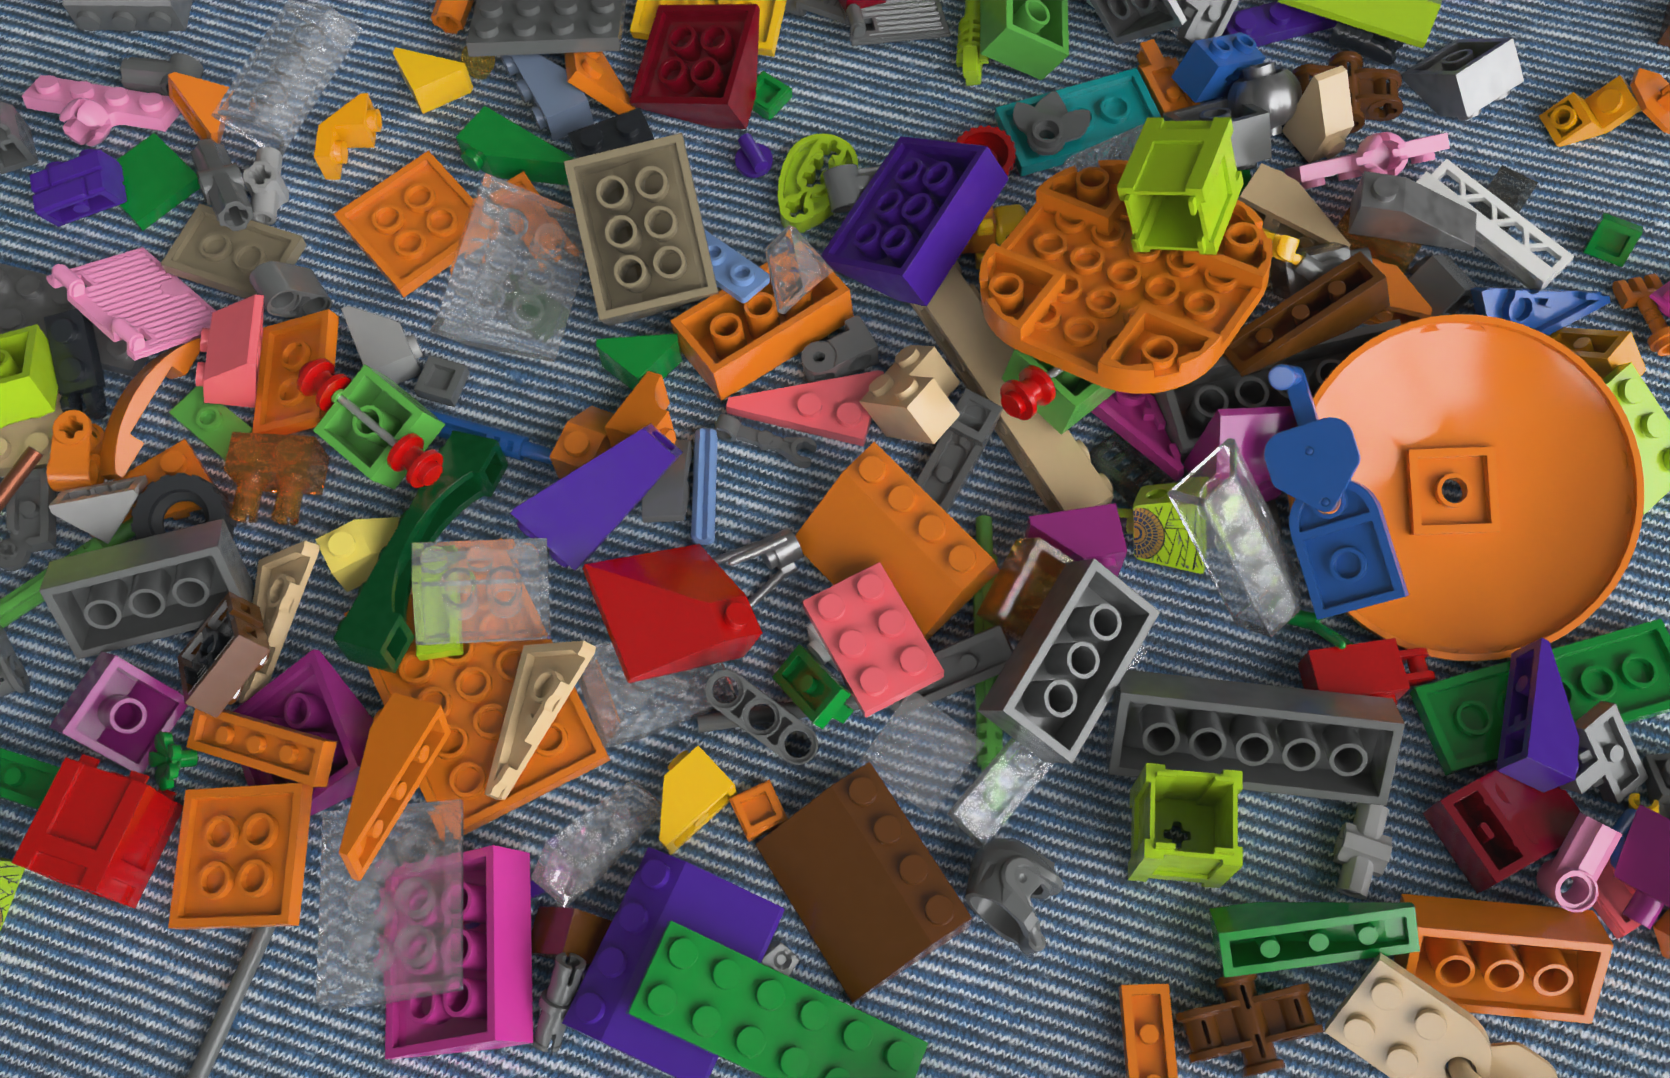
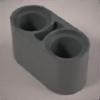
M269 261L257 266L249 276V282L257 295H264L265 308L274 316L295 319L330 309L332 306V300L313 270L307 267Z

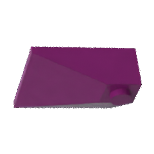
M313 649L233 711L337 742L327 787H313L310 816L353 796L370 727L373 723V718L322 652ZM241 765L248 786L299 783Z

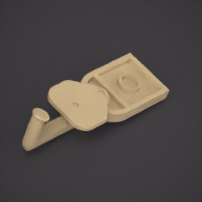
M1381 952L1325 1025L1324 1032L1390 1078H1558L1554 1067L1519 1042L1490 1043L1485 1029L1472 1014Z

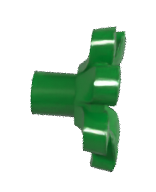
M160 731L159 734H156L154 745L157 752H149L148 762L150 767H158L154 774L155 782L159 785L161 791H165L174 787V779L178 778L180 768L195 767L197 765L198 754L193 749L181 750L180 745H175L173 735L170 732Z

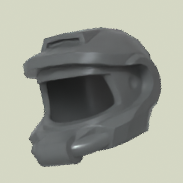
M995 838L982 846L972 859L965 900L969 907L999 936L1008 942H1013L1024 954L1031 955L1045 948L1046 939L1040 931V921L1035 913L1030 897L1047 899L1049 896L1058 895L1065 883L1054 872L1055 863L1016 838Z

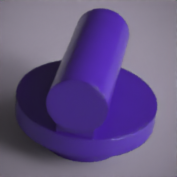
M743 134L738 139L741 148L735 155V166L743 176L749 178L764 176L772 168V153L765 145L756 143L751 134Z

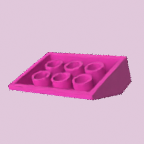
M491 845L388 870L385 1059L491 1050L533 1043L530 853ZM472 922L481 923L474 929H466L464 926Z

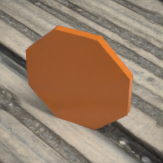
M1639 68L1634 72L1630 83L1642 112L1664 133L1670 134V83L1659 73Z

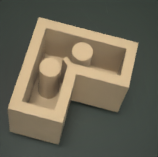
M910 345L896 355L894 364L885 374L872 381L869 391L859 402L886 437L935 444L960 415L948 398L960 384V381L935 346Z

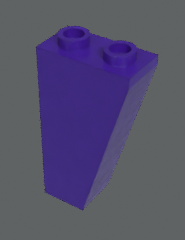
M650 424L516 506L510 514L518 520L516 524L525 535L532 539H540L550 548L548 553L553 560L565 568L570 566L576 571L589 559L683 452L656 427Z

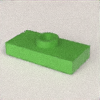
M196 386L169 411L176 421L227 464L236 458L256 438V436L252 435L253 429L226 406L204 403L203 387Z

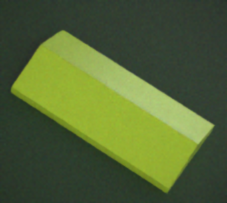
M1278 0L1277 2L1423 49L1441 7L1442 0Z

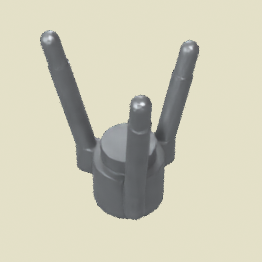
M785 528L776 534L773 533L760 541L713 557L717 564L728 562L729 565L734 566L761 555L764 563L770 570L775 567L779 569L776 574L748 599L752 609L785 577L797 571L794 561L802 558L803 552L798 540L789 528Z

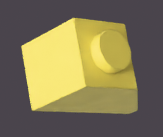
M400 517L354 519L315 539L317 545H320V551L332 575L347 592L367 581L378 562L382 548L388 544L397 529Z

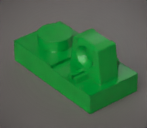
M801 644L794 649L772 676L775 682L810 721L821 729H824L832 718L843 724L854 711L845 703L851 694L816 656Z

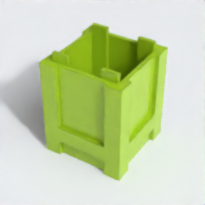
M1147 117L1117 185L1119 199L1125 202L1133 233L1130 239L1133 252H1150L1151 249L1199 251V254L1205 255L1217 254L1244 184L1242 172L1237 171L1231 142V136L1234 131L1231 117H1214L1213 121H1164V117Z
M1146 763L1130 789L1129 808H1132L1128 880L1146 882L1149 878L1197 882L1201 883V887L1221 888L1243 867V847L1238 846V794L1243 790V771L1223 769L1220 774L1170 770L1165 769V764ZM1173 825L1179 826L1181 832L1186 833L1188 840L1183 841L1178 849L1176 844L1172 843V840L1164 838V831H1170Z

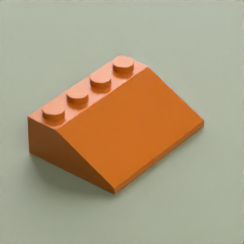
M875 442L842 472L795 535L803 554L833 585L880 562L926 641L1000 571L995 560Z

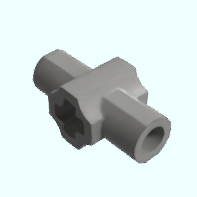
M272 147L259 148L256 152L255 162L243 172L244 184L252 196L251 206L254 214V219L252 220L266 225H272L276 222L277 210L281 205L289 201V190L281 177L283 156L279 150Z
M1358 803L1353 824L1346 822L1342 825L1333 851V862L1342 865L1336 887L1338 892L1353 898L1367 899L1372 876L1380 877L1383 875L1393 848L1392 837L1383 835L1389 809L1385 806Z

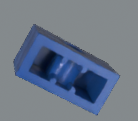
M1242 32L1195 40L1171 78L1194 103L1228 96L1229 90L1235 81L1244 78L1243 69L1263 63L1266 57L1256 47V42Z

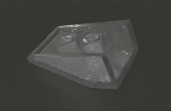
M612 642L593 645L596 647L595 654L578 680L598 736L604 748L643 739L693 719L697 715H703L716 710L707 701L705 685L711 675L720 670H726L723 662L628 683ZM729 677L720 678L716 682L714 694L719 701L730 703L737 698Z

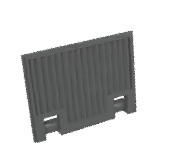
M886 0V3L862 9L857 4H850L846 12L840 4L846 26L850 25V42L852 46L950 37L951 35L940 0ZM871 23L873 30L866 31L865 24Z

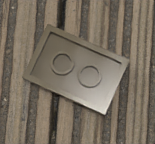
M199 203L164 257L161 266L168 274L245 299L255 294L257 295L249 282V276L257 266L269 261L295 265L307 245L300 235L253 220L249 221L246 229L232 231L226 226H220L212 207Z

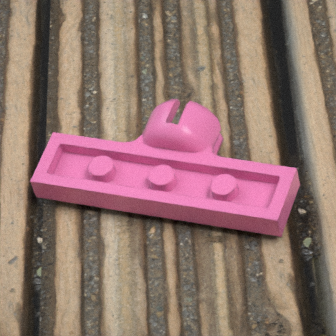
M40 75L22 95L27 109L60 114L59 120L65 123L63 125L64 133L79 145L96 146L102 143L109 135L111 128L116 125H128L166 132L181 113L169 96L128 90L123 87L91 84L87 81L61 79L51 75Z
M1392 132L1374 133L1367 136L1360 143L1356 153L1284 169L1287 176L1301 183L1304 189L1326 185L1325 177L1338 174V181L1361 177L1364 171L1398 176L1405 168L1409 158L1411 159V164L1431 161L1435 159L1436 151L1449 149L1448 133L1404 141L1399 135Z

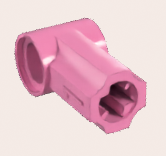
M1580 812L1555 858L1545 862L1539 868L1536 876L1538 888L1545 896L1567 911L1575 913L1591 908L1598 896V885L1596 882L1623 834ZM1573 877L1572 887L1567 892L1561 893L1562 883L1567 878Z

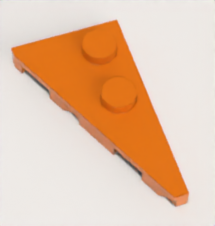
M603 52L564 53L568 83L618 115L635 109V107L630 105L629 95Z

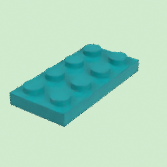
M1138 68L1056 90L1068 112L1089 110L1090 123L1087 131L1081 138L1065 142L1063 149L1053 155H1040L1034 152L1028 146L1027 135L1021 132L1013 121V111L1017 102L1035 107L1049 93L996 107L994 115L1001 131L1004 130L1006 135H1010L1011 141L1015 143V165L1020 176L1136 144L1147 117H1161Z

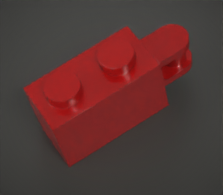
M1396 638L1349 644L1344 649L1329 647L1308 650L1298 663L1304 689L1392 698L1396 706L1398 705L1397 701L1411 686L1427 684L1436 679L1434 671H1429L1425 660L1429 656L1427 648L1399 651ZM1406 663L1408 664V668L1410 671V673L1407 674L1405 672L1403 665Z

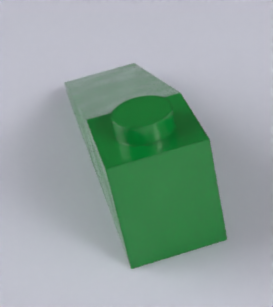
M1252 902L1209 908L1214 951L1224 978L1375 958L1380 952L1385 956L1420 952L1416 910L1412 902Z

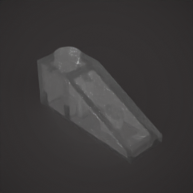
M634 779L630 780L549 839L544 845L531 879L564 908L591 888L661 815L662 802Z

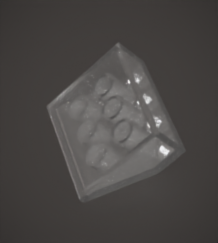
M485 173L475 193L430 332L468 346L554 362L586 262L575 210Z
M463 800L407 804L361 881L351 878L339 854L350 809L323 812L316 1002L332 1009L382 1005L463 990Z

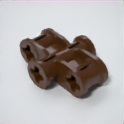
M1342 51L1336 53L1328 60V66L1304 64L1292 71L1300 82L1303 95L1311 79L1309 80L1310 75L1313 78L1314 75L1341 65L1344 66L1348 73L1354 127L1349 134L1362 129L1365 125V119L1388 121L1395 119L1403 112V102L1399 98L1398 92L1402 84L1400 72L1394 69L1362 68L1363 58L1357 52Z
M1257 973L1226 978L1223 976L1215 979L1216 988L1222 989L1226 1003L1198 1007L1175 1014L1177 1022L1183 1023L1191 1053L1187 1056L1189 1063L1202 1062L1240 1051L1245 1065L1241 1069L1243 1078L1285 1068L1284 1060L1278 1059L1273 1043L1292 1041L1324 1032L1322 1024L1316 1023L1307 995L1311 991L1309 983L1285 987L1258 995L1254 983Z

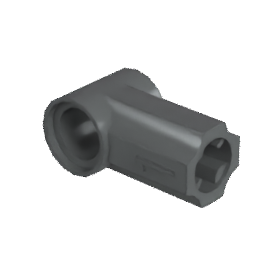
M182 53L171 55L169 61L138 57L124 58L120 66L121 83L128 90L169 96L168 74L177 72L201 79L204 68L198 60Z
M846 164L824 171L823 177L831 212L842 213L851 211L880 166L858 169L856 164Z

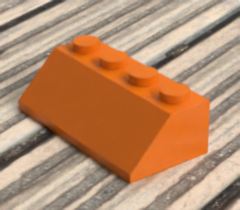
M1401 894L1400 902H1412L1415 906L1420 952L1394 955V962L1469 1013L1592 1024L1614 946L1593 910L1574 913L1561 907Z

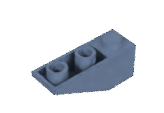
M540 54L500 56L508 75L517 76L518 81H515V84L523 102L531 101L533 108H530L537 127L539 130L546 128L553 141L567 136L570 132L594 124L588 99L584 92L567 82L566 69Z

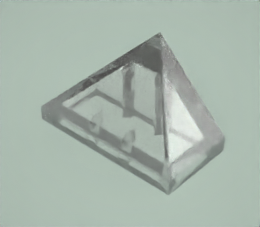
M788 225L765 248L779 313L785 314L833 272V269L803 235L791 225Z

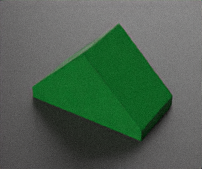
M678 333L596 339V347L602 366L631 390L636 387L647 371L661 374L664 379L682 362Z

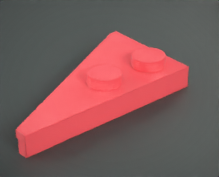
M871 371L729 397L726 411L730 415L864 447L872 418L859 401L869 391L872 381L883 375L884 371Z

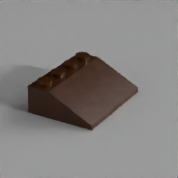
M871 762L866 763L831 785L755 844L852 1004L970 928L971 915Z

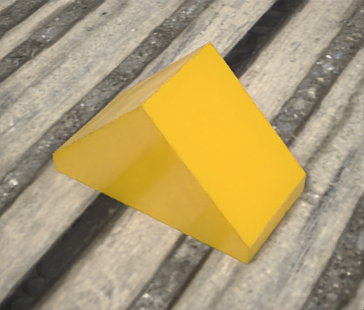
M395 47L393 55L401 75L423 114L472 92L473 84L465 63Z

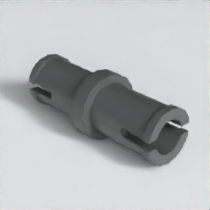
M566 952L559 953L556 956L549 986L543 990L539 999V1006L542 1010L535 1033L533 1034L532 1044L543 1052H548L550 1040L553 1041L551 1052L559 1051L563 1044L562 1039L566 1025L562 1024L577 993L582 973L586 967V961L574 953L569 954L567 964H565Z

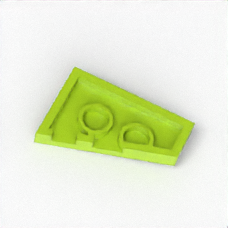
M1632 362L1618 365L1602 380L1613 392L1624 410L1636 438L1644 475V515L1670 491V420Z

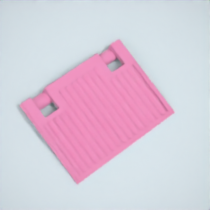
M144 247L71 269L63 264H56L52 268V274L46 276V280L53 288L56 289L64 286L67 289V300L113 342L124 340L127 343V355L134 361L200 338L202 328H210L212 312L216 311L177 276L166 273L161 266V262Z

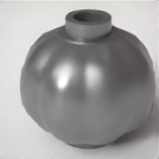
M1274 62L1261 63L1243 69L1244 78L1238 79L1232 84L1227 96L1228 109L1231 110V115L1234 118L1243 117L1242 104L1256 105L1270 113L1271 136L1282 133V125L1292 118L1296 111L1297 103L1302 97L1300 82L1288 69H1275Z

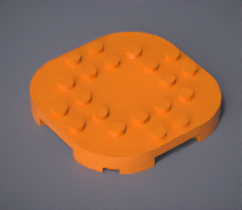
M1098 160V167H1087L1077 172L1075 165L1043 182L1036 189V203L1000 246L992 243L987 249L980 265L979 281L981 308L988 326L998 338L1010 347L1110 390L1135 394L1158 393L1179 388L1198 379L1219 360L1266 291L1272 260V240L1267 238L1262 229L1263 220L1252 208L1237 200L1216 255L1199 254V251L1151 249L1150 252H1133L1130 240L1133 233L1125 202L1120 201L1117 191V185L1128 161Z

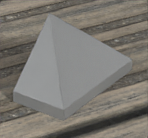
M146 475L61 491L50 503L49 509L51 514L109 544L137 501V497L145 489L148 481Z

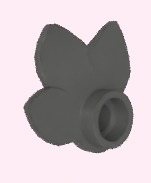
M1052 91L1043 97L1035 107L1017 102L1013 111V121L1015 126L1027 135L1028 146L1034 152L1040 155H1053L1063 149L1065 142L1079 139L1085 134L1090 123V111L1074 110L1068 112L1059 94L1056 91Z

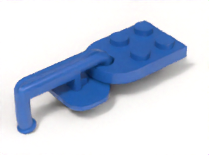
M1287 364L1275 365L1268 373V381L1277 390H1287L1298 427L1272 436L1266 444L1264 457L1273 485L1277 489L1296 498L1290 511L1289 528L1317 620L1408 596L1409 593L1381 505L1369 488L1358 481L1352 480L1361 461V455L1352 428L1340 418L1326 417L1319 419L1302 368ZM1337 510L1336 512H1334V513H1332V514L1326 513V512H1331V511Z

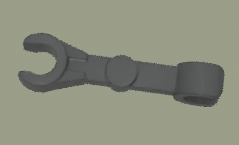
M727 414L719 415L715 424L719 439L727 442H734L737 439L756 445L762 450L778 452L799 468L810 467L811 459L800 456L797 452L800 449H807L811 452H816L817 445L811 438H782L773 435L767 430L760 431L744 426L738 419Z

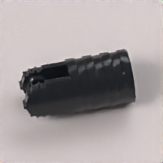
M1337 22L1329 40L1331 45L1357 52L1361 57L1386 66L1394 64L1397 58L1395 52L1404 44L1403 42L1341 22Z

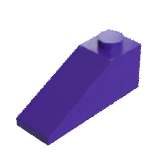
M1541 637L1511 654L1497 771L1544 793L1576 779V773L1579 768L1578 750L1580 738L1550 642Z

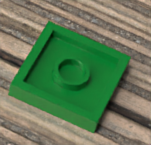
M155 133L117 159L122 166L124 177L122 183L125 186L127 202L118 206L142 231L201 188L197 174Z

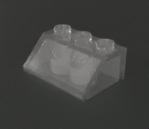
M547 538L412 543V594L416 645L551 639Z

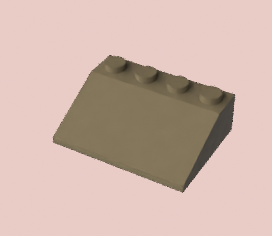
M682 133L564 161L600 321L609 326L649 317L719 294Z

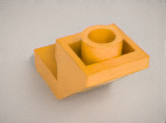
M1619 75L1586 99L1572 92L1540 114L1539 118L1558 147L1606 134L1640 112L1641 108L1626 80Z
M360 93L318 125L314 158L326 180L341 179L342 166L348 162V148H375L376 132H381L382 117L380 110L374 108L368 93Z

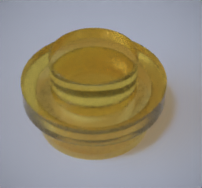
M465 46L461 53V62L465 63L471 77L482 80L487 78L493 70L495 56L469 57L467 46Z

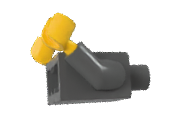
M1262 228L1267 238H1271L1273 242L1270 267L1273 293L1285 300L1359 251L1372 262L1371 252L1368 247L1350 250L1347 245L1331 242L1297 249L1300 242L1299 239L1288 235H1279Z

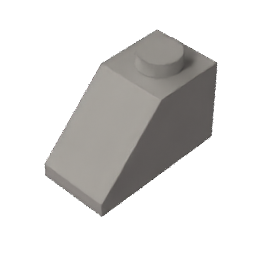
M349 305L341 308L363 366L364 364L389 377L396 384L421 374L422 371L417 359L424 357L414 334L406 336L400 322Z

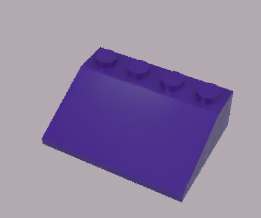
M900 136L820 257L831 269L895 300L927 307L1009 178L988 146Z
M648 847L562 1024L674 1078H709L718 1056L626 1014L668 921H673L761 963L785 909L691 863Z

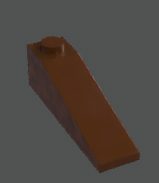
M1359 251L1240 329L1222 355L1238 374L1243 377L1355 329L1390 306L1387 278Z

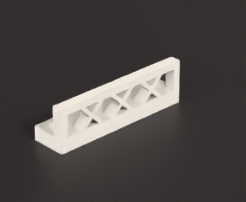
M1448 159L1432 174L1426 171L1417 180V183L1476 212L1475 247L1527 288L1545 289L1573 260L1574 256ZM1445 174L1449 175L1459 183L1460 195H1457L1439 180ZM1466 189L1472 194L1466 195ZM1484 202L1491 210V220L1469 203ZM1497 213L1504 219H1497ZM1515 226L1522 232L1523 244L1519 243L1500 227ZM1529 238L1532 239V240H1533L1534 242H1536V243L1530 244V243H1529ZM1547 251L1559 261L1553 267H1550L1532 252Z

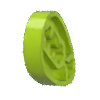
M813 134L802 138L789 150L782 165L777 195L781 224L784 229L791 233H804L834 214L831 212L823 172L820 175V184H815L811 188L807 186V183L813 184L815 182L816 169L820 170L824 166V155H829L831 151L836 152L837 155H831L828 161V169L846 164H856L858 168L857 154L846 140L832 134ZM804 208V214L799 213L796 218L791 217V213L796 214L799 209Z

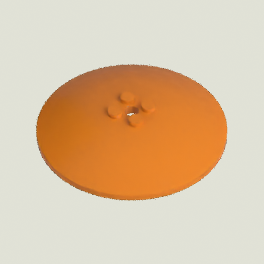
M1467 314L1433 316L1408 322L1369 340L1338 364L1314 393L1312 398L1319 419L1326 417L1340 418L1347 422L1353 430L1361 461L1352 480L1365 485L1377 497L1383 510L1409 593L1406 597L1345 613L1367 631L1382 640L1396 638L1398 647L1404 650L1427 648L1428 657L1450 661L1504 659L1511 657L1514 651L1541 637L1552 643L1565 636L1586 621L1604 603L1617 586L1636 548L1642 525L1644 475L1641 456L1628 418L1613 392L1582 358L1565 345L1542 332L1502 318ZM1446 480H1453L1461 487L1462 495L1457 503L1447 501L1442 494V485ZM1288 495L1289 509L1291 511L1296 498ZM1337 510L1331 511V512H1326V513L1332 514V513L1336 512Z

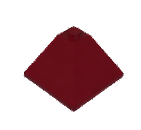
M757 4L658 5L629 100L630 105L635 108H641L710 128L747 129L756 98L759 6Z

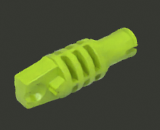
M965 0L964 17L958 23L957 67H962L966 85L973 86L981 84L983 64H989V58L980 54V0Z

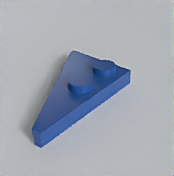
M1474 287L1471 289L1476 315L1502 318L1523 324L1546 335H1550L1611 303L1610 296L1602 294L1600 291Z

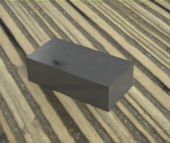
M219 519L50 561L39 591L78 660L98 655L101 651L109 652L200 629L228 592L252 603L255 587L224 519Z
M1095 558L1066 563L977 711L1044 762L1073 764L1160 611Z

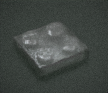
M916 691L905 697L859 762L863 765L871 762L882 780L929 816H933L986 743Z

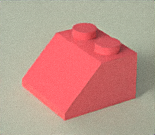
M255 294L212 312L210 328H202L200 352H207L206 362L197 363L196 386L203 387L204 403L255 408L263 338L264 295Z

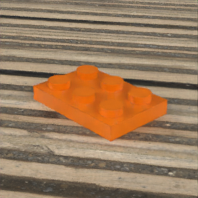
M330 309L263 328L252 435L264 441L312 429L317 426L327 413L316 405V395L305 396L298 390L297 381L300 369L309 361L325 358L335 367L339 316Z

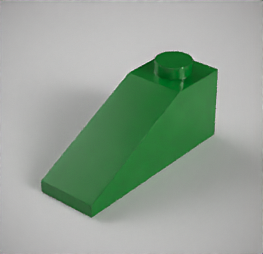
M486 106L456 136L462 153L461 159L474 171L482 170L493 178L511 179L524 171L531 182L569 186L564 161L574 159L573 157Z

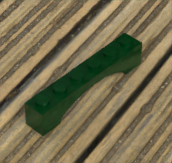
M453 430L445 445L439 449L438 452L443 456L441 476L432 485L418 488L417 494L409 508L401 515L393 536L388 544L382 548L378 562L370 576L360 586L357 598L351 609L338 624L333 640L349 661L391 673L396 672L415 637L406 623L413 575L417 574L429 549L452 520L482 496L492 497L509 466L497 440Z

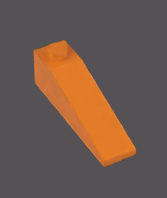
M393 693L385 706L376 713L370 727L339 849V854L352 879L361 881L451 734L441 705Z

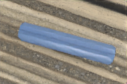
M699 428L695 431L691 538L694 544L711 545L715 541L718 437L716 430L713 428Z

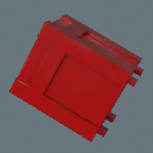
M85 754L81 755L79 761L65 757L11 863L53 881L135 909L183 811V805L174 801L177 795L176 792L170 790L161 791L160 789L156 791L155 788L148 785L147 782L150 777L148 775L131 770L129 776L113 771L110 773L97 768L101 760Z

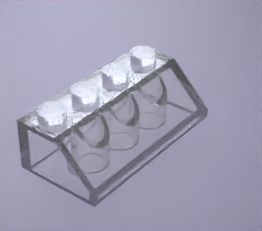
M288 0L213 111L212 116L258 146L275 148L284 156L351 52L363 29L330 6Z
M1228 438L1167 494L1235 624L1272 638L1301 610L1299 570L1235 439Z

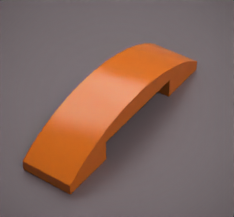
M200 338L172 347L161 353L141 369L125 388L111 413L103 437L100 458V471L103 478L113 480L124 477L144 444L130 434L165 376L169 379L185 376L200 353Z

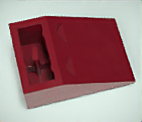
M1496 769L1441 799L1422 814L1478 894L1561 847L1581 811L1565 789L1562 790L1560 787H1556L1543 793Z

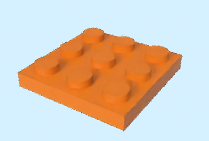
M429 150L333 214L339 225L403 298L499 232L496 223Z
M303 783L185 790L168 928L187 930L299 926L313 787Z

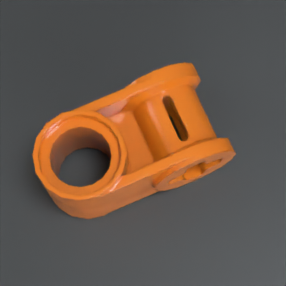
M79 410L65 411L57 417L52 427L51 452L47 464V480L50 488L55 492H61L104 483L105 478L101 476L100 471L104 429L92 423L90 418Z

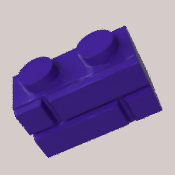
M100 149L83 150L77 158L66 162L48 163L44 170L29 175L31 191L35 194L32 196L34 211L38 216L57 227L127 202L125 186L122 183L124 181L122 166L117 160Z

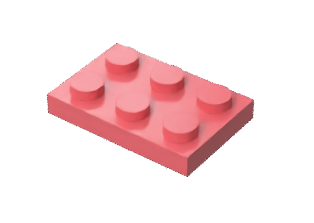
M880 562L802 601L803 609L865 718L944 677V669Z

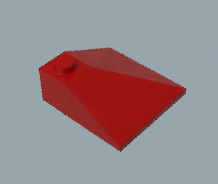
M700 544L584 564L582 568L628 683L743 658L763 633L745 593Z

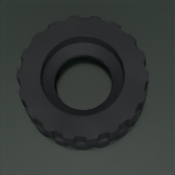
M176 473L173 476H162L156 482L152 481L146 486L147 489L139 494L136 499L138 500L135 508H132L133 523H131L132 532H135V540L166 533L164 529V516L172 505L181 501H191L199 505L204 512L205 523L224 519L232 538L235 536L233 531L234 527H236L237 519L234 518L233 512H235L233 504L229 503L227 494L218 489V486L193 474L189 476L186 473Z

